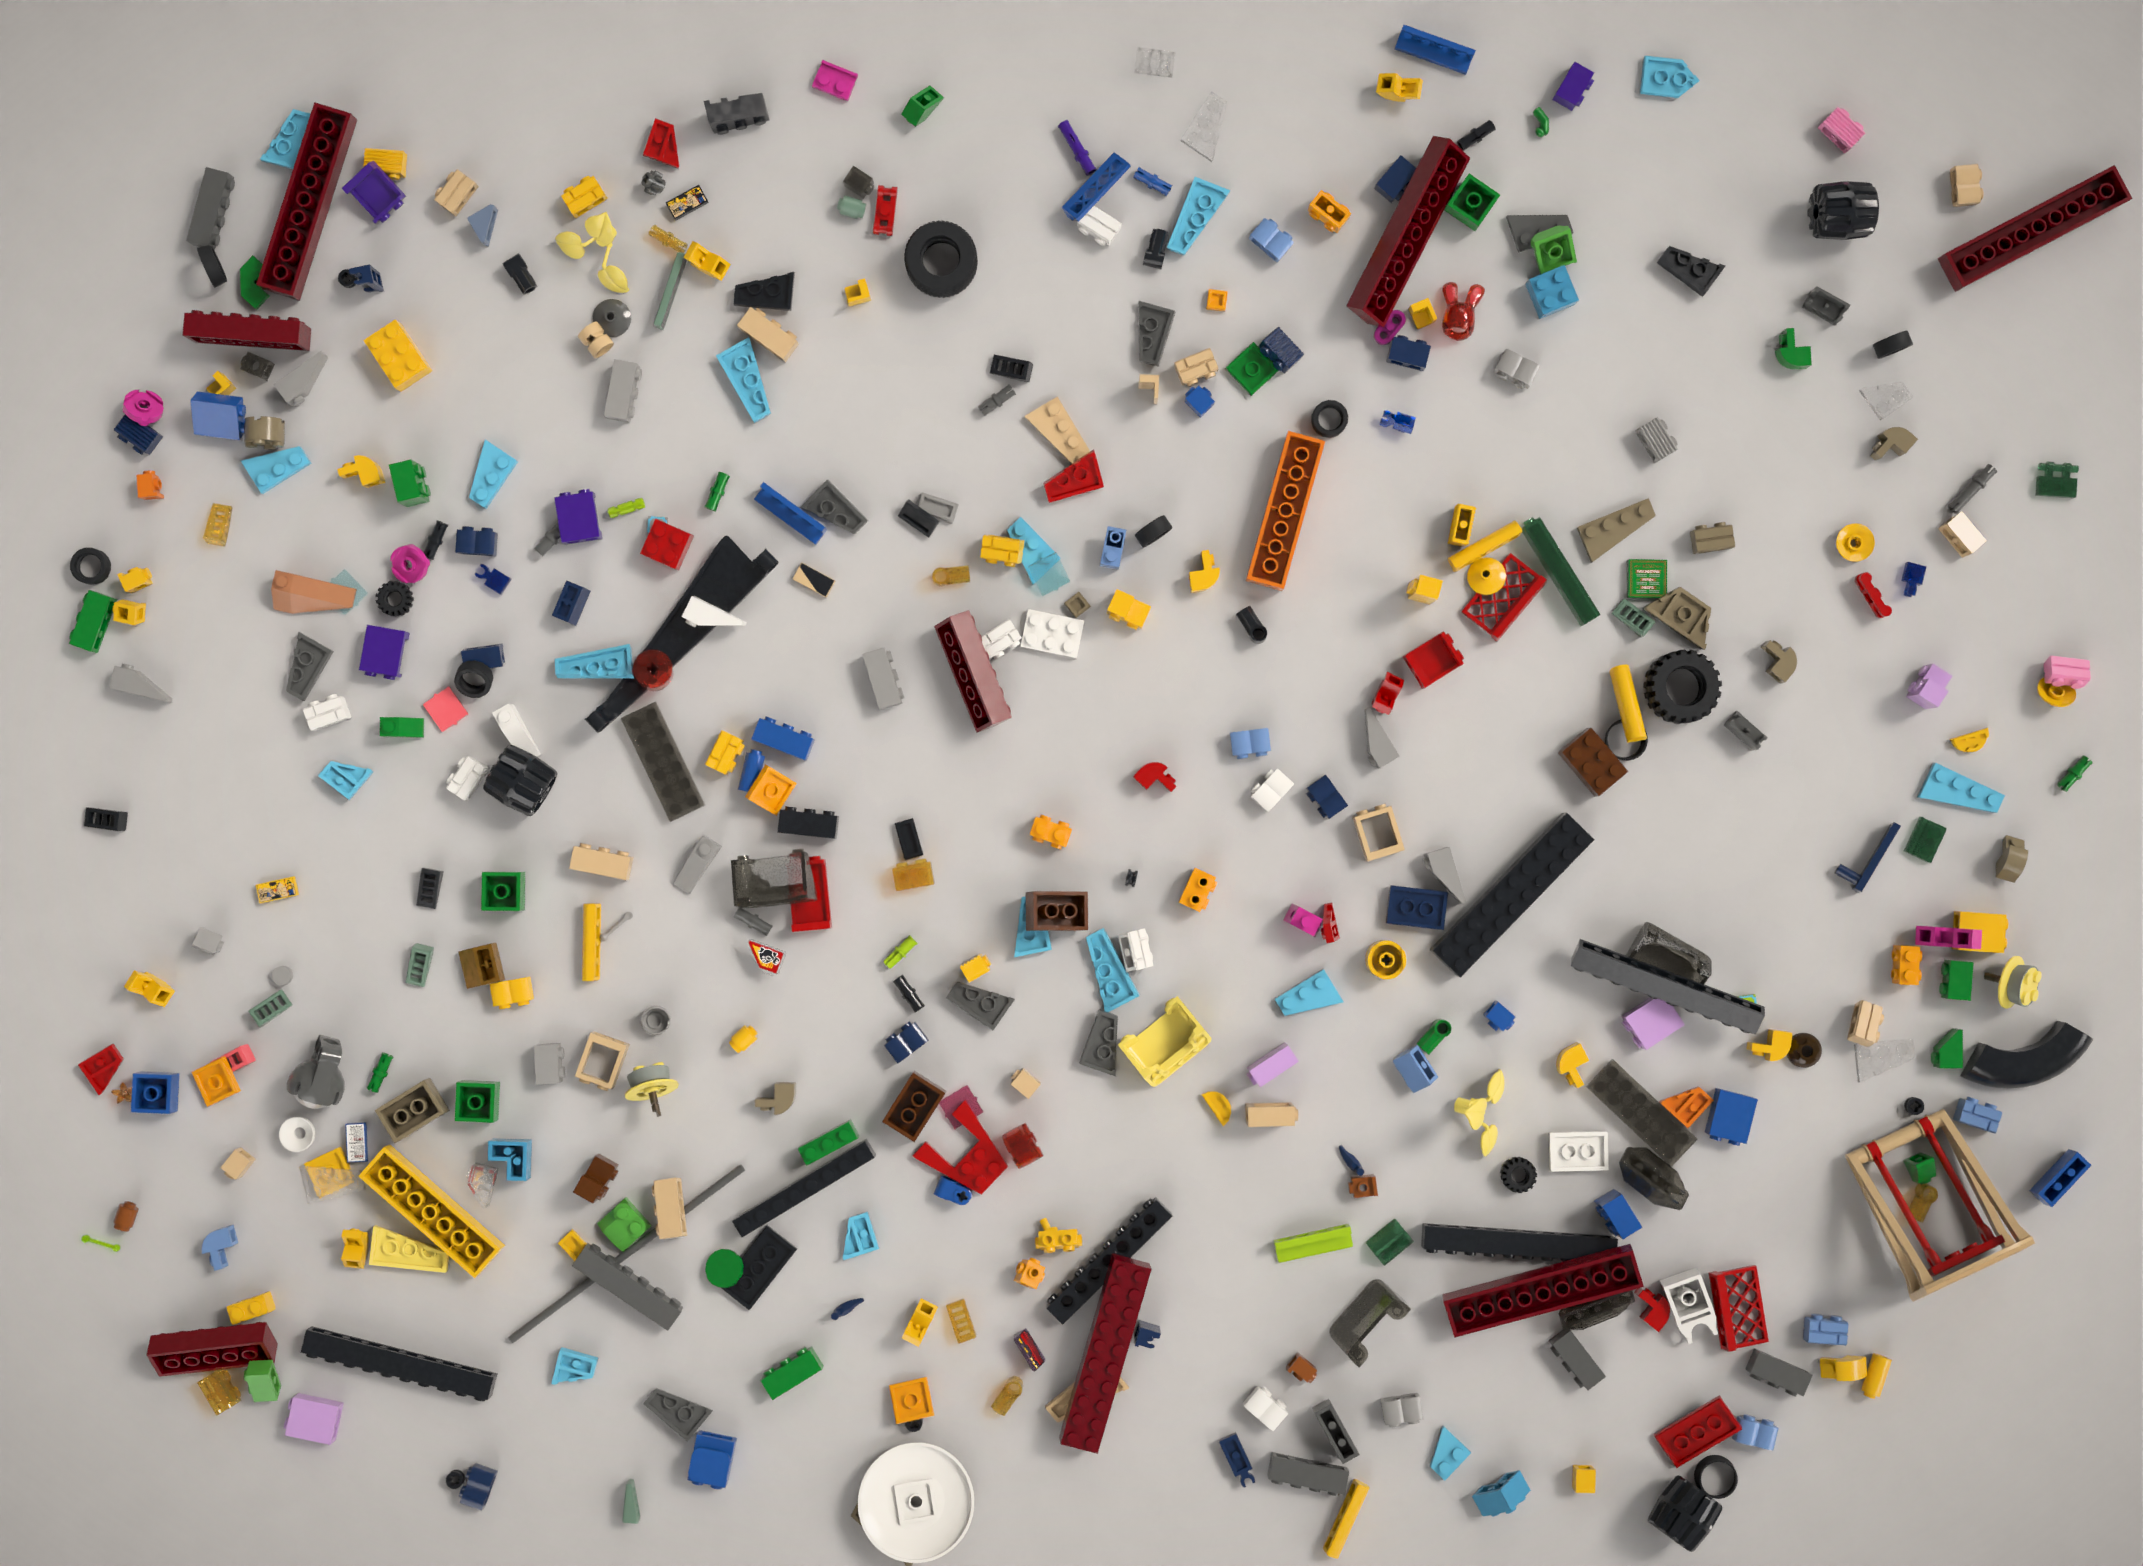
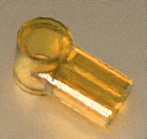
M969 566L936 568L932 573L933 583L939 587L970 582ZM937 573H944L946 579L943 582L937 581L935 578Z
M1928 1183L1917 1184L1915 1196L1909 1207L1915 1220L1922 1223L1931 1204L1938 1198V1191ZM1926 1189H1929V1190H1930L1929 1194L1924 1197V1196H1923L1924 1191H1925Z
M1012 1376L1007 1380L1006 1385L991 1405L995 1412L1003 1416L1006 1415L1017 1397L1022 1393V1379ZM1017 1384L1019 1386V1389L1013 1391L1010 1389L1009 1385Z

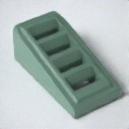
M1625 598L1612 612L1615 617L1639 637H1644L1656 623ZM1625 606H1627L1628 609L1623 615H1621L1620 612L1623 610ZM1633 611L1634 614L1631 616V618L1629 620L1626 619L1629 613ZM1637 616H1639L1640 619L1638 620V622L1636 624H1633L1632 622L1636 619ZM1645 621V626L1640 629L1639 626Z
M419 943L412 947L405 983L425 987L434 947ZM416 959L423 960L425 963L417 962ZM414 967L422 968L423 971L416 970ZM412 974L422 976V979L412 977Z
M281 989L248 1012L261 1028L293 1004ZM280 996L285 1005L281 1006L276 998ZM272 1001H274V1003L278 1007V1010H274V1008L270 1004ZM266 1005L272 1012V1014L268 1015V1013L265 1011L264 1007ZM260 1010H261V1012L263 1013V1015L265 1016V1018H264L263 1020L261 1019V1017H260L259 1014L257 1013V1012L260 1011Z
M634 1479L628 1480L626 1484L623 1523L638 1524L640 1521Z

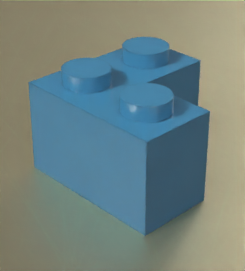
M493 1138L488 1141V1161H507L508 1181H527L531 1178L532 1139Z
M1517 1470L1505 1473L1494 1484L1481 1486L1472 1498L1483 1517L1489 1515L1495 1517L1500 1513L1506 1512V1514L1515 1511L1516 1506L1526 1499L1525 1496L1531 1490L1521 1471Z

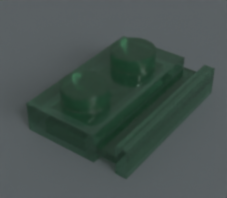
M1919 817L1904 852L1927 863H1932L1947 828L1924 817Z

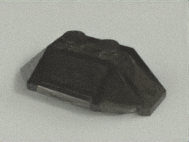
M1627 1147L1619 1161L1624 1181L1654 1205L1681 1210L1689 1193L1685 1190L1678 1172L1648 1148Z
M1633 1290L1561 1309L1558 1315L1562 1328L1566 1330H1584L1619 1316L1630 1304L1635 1302Z

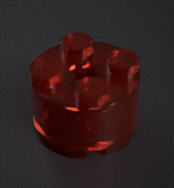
M659 650L644 651L637 656L634 662L633 671L635 678L646 690H663L673 679L674 670L671 660L665 653ZM652 667L657 669L655 674H651V671H649L652 670Z
M1026 1123L1002 1135L1003 1142L1019 1169L1044 1156L1040 1147L1036 1145L1038 1141L1034 1133L1030 1131Z

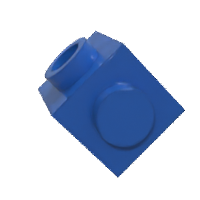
M1198 386L1196 389L1192 387L1185 394L1187 397L1184 402L1200 418L1215 403L1211 398V392L1206 387L1201 388Z
M1494 1001L1483 1014L1489 1020L1487 1024L1495 1031L1498 1029L1501 1031L1509 1030L1515 1023L1513 1021L1515 1016L1498 1001Z

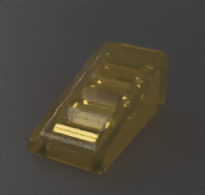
M213 503L203 535L206 543L218 546L226 545L232 506ZM217 511L224 512L225 516L217 514ZM216 519H218V520H223L222 523H221V522H215V521H216Z
M965 1299L947 1304L946 1308L958 1344L976 1338L977 1334ZM963 1307V1310L954 1313L952 1309ZM965 1314L964 1318L955 1320V1317ZM964 1322H967V1323H968V1325H965V1326L960 1327V1328H958V1326H957L958 1324H961V1323H964ZM970 1329V1333L964 1335L960 1334V1332Z

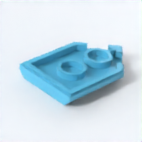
M1644 56L1640 94L1679 98L1700 81L1681 59Z

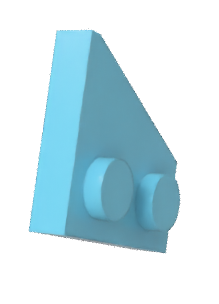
M330 761L318 776L350 801L372 775L373 771L368 768L365 769Z
M561 1347L551 1384L555 1385L563 1381L573 1382L578 1379L593 1378L599 1358Z

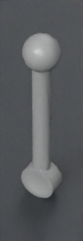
M626 912L624 918L606 933L600 935V939L602 941L607 940L608 935L627 919L629 920L633 917L632 913Z

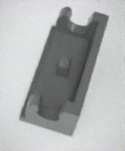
M1817 286L1810 291L1802 308L1833 325H1837L1843 319V314L1849 309L1850 304Z
M1735 711L1724 724L1728 730L1751 750H1758L1761 747L1762 741L1768 738L1738 711Z

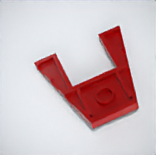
M965 1099L952 1115L979 1140L955 1167L927 1141L913 1154V1157L982 1195L1008 1165Z

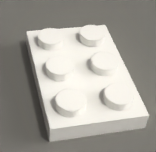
M1028 609L1020 647L1077 659L1084 620Z
M1607 1131L1548 1132L1549 1171L1609 1170Z

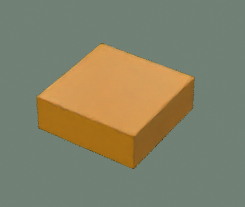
M1209 289L1206 309L1225 312L1228 291Z

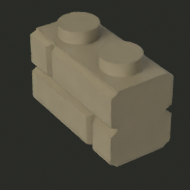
M1726 522L1715 523L1714 527L1707 528V525L1695 526V530L1690 532L1693 554L1735 548L1733 526L1726 525Z

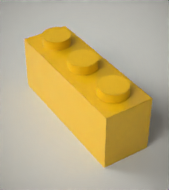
M1420 574L1408 583L1406 593L1409 594L1408 599L1429 605L1439 598L1443 580Z

